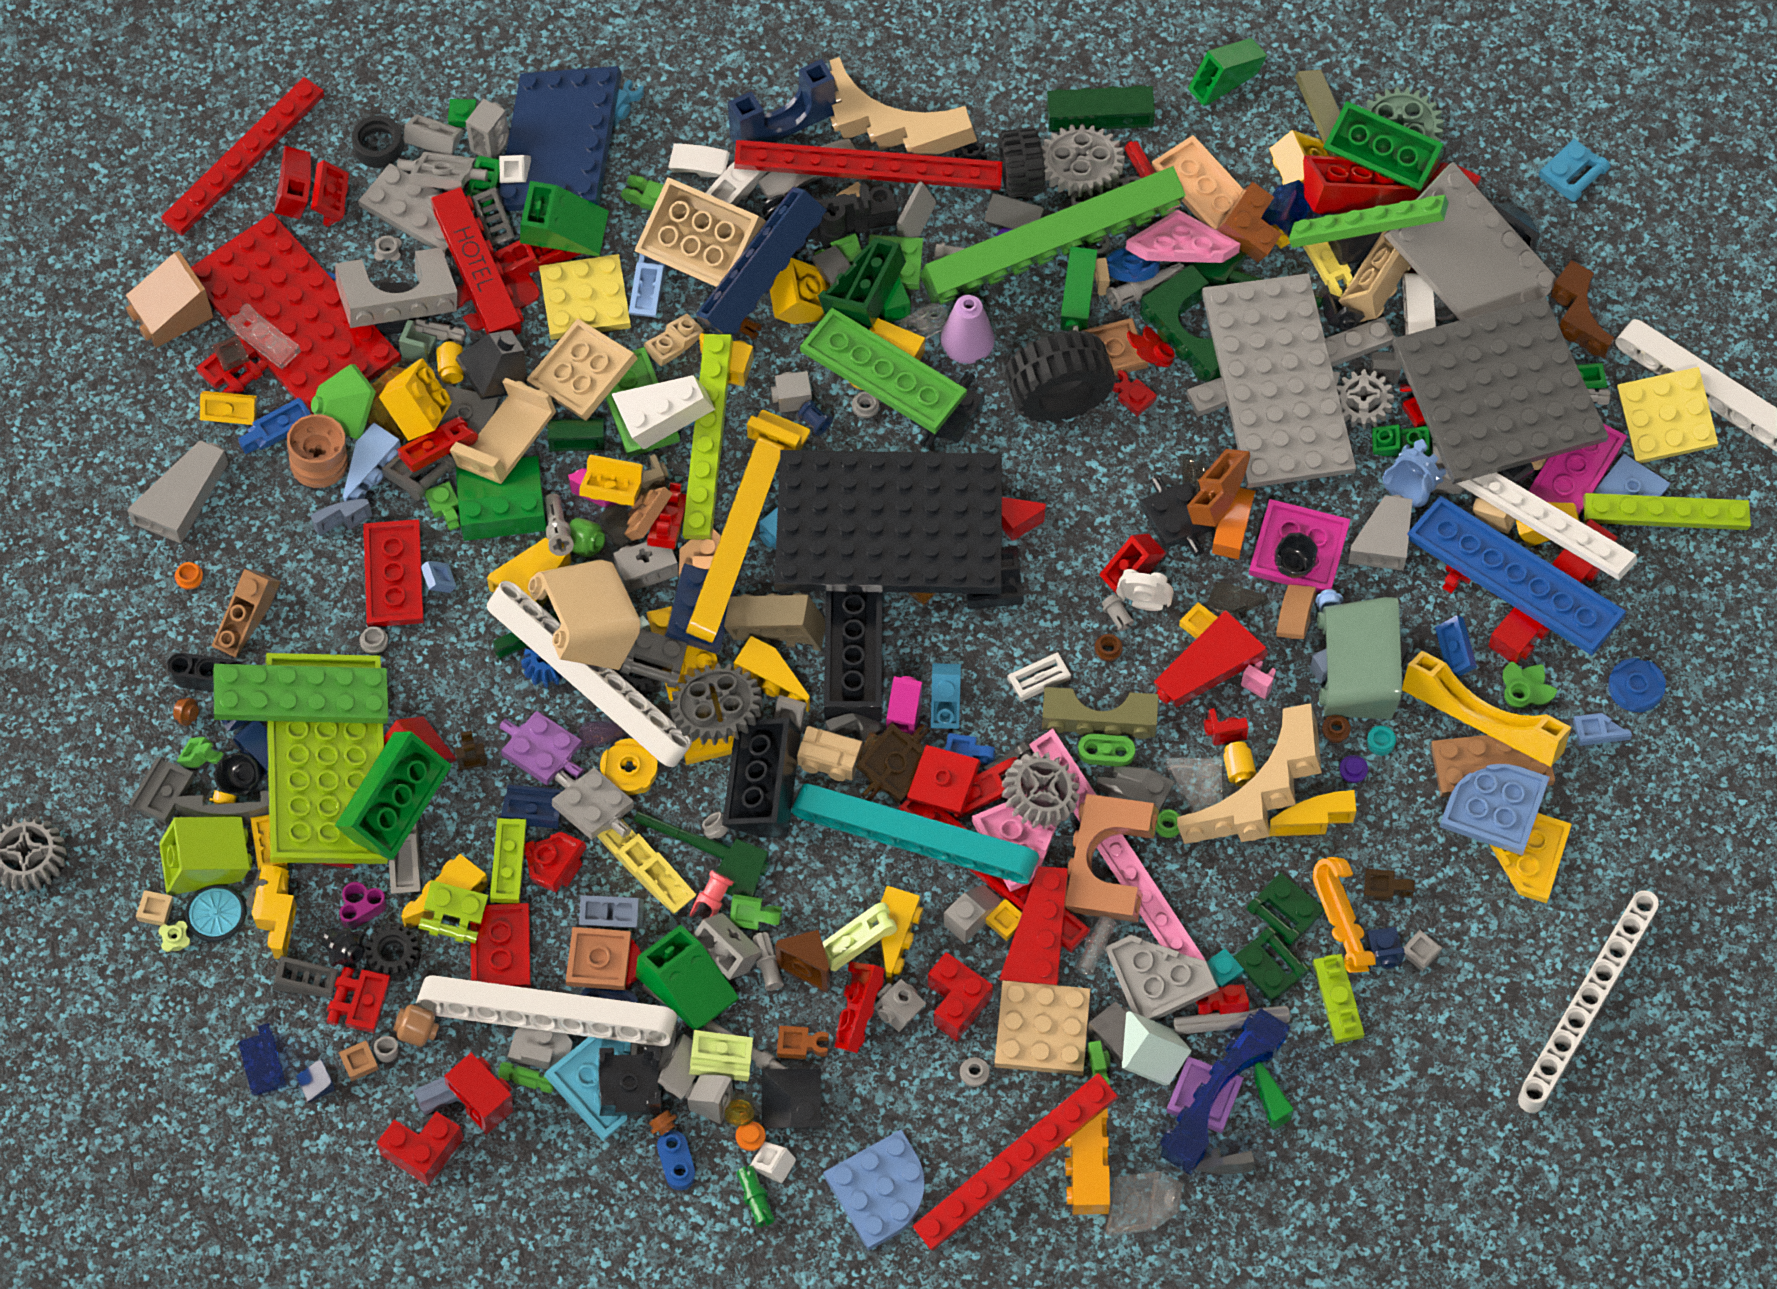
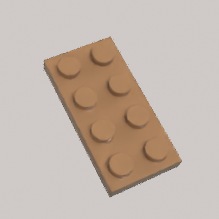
M1488 735L1431 742L1440 797L1451 796L1455 786L1470 772L1472 774L1493 764L1515 765L1549 776L1547 786L1554 785L1555 777L1552 766L1541 763Z

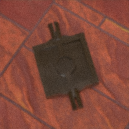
M891 723L855 766L871 782L861 794L863 798L872 791L866 799L871 802L876 794L882 791L887 793L897 803L902 801L910 790L924 751L920 742L930 732V729L927 727L921 735L919 733L926 725L920 724L916 731L910 735Z

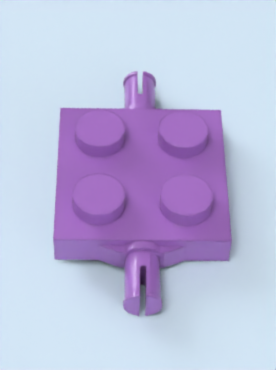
M535 711L528 721L520 727L510 722L507 718L500 724L499 728L512 736L511 740L501 750L502 756L545 785H548L560 771H566L576 779L582 776L584 769L572 762L573 755L582 746V740L538 711Z

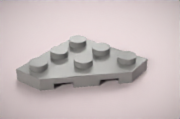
M1129 935L1105 947L1131 1011L1155 1021L1219 991L1216 980L1206 961L1186 956L1158 944L1155 945L1133 935Z

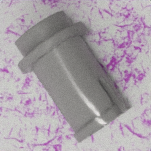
M945 242L936 244L934 260L965 248L945 245Z
M1113 594L1102 602V610L1104 613L1108 612L1118 630L1122 632L1129 628L1127 624L1132 626L1135 621L1122 605V598Z

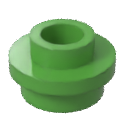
M1170 809L1161 811L1158 815L1155 831L1165 838L1177 836L1180 833L1177 826V817H1180V815ZM1171 822L1173 827L1166 828L1163 823Z

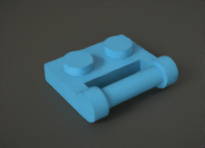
M1573 139L1540 170L1539 177L1567 199L1575 202L1581 197V192L1600 174H1605L1611 166L1604 157H1598L1576 139ZM1587 165L1592 167L1574 185L1569 184Z

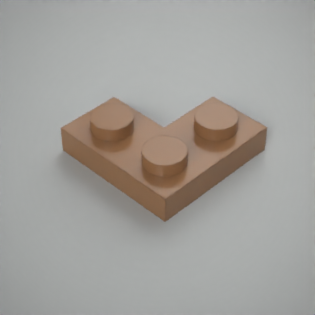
M666 487L656 490L651 489L643 494L639 493L634 506H631L632 509L627 515L629 517L627 522L629 527L624 534L632 541L643 538L673 493Z

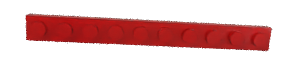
M736 140L734 169L915 184L920 181L927 185L989 190L1001 189L1002 162Z

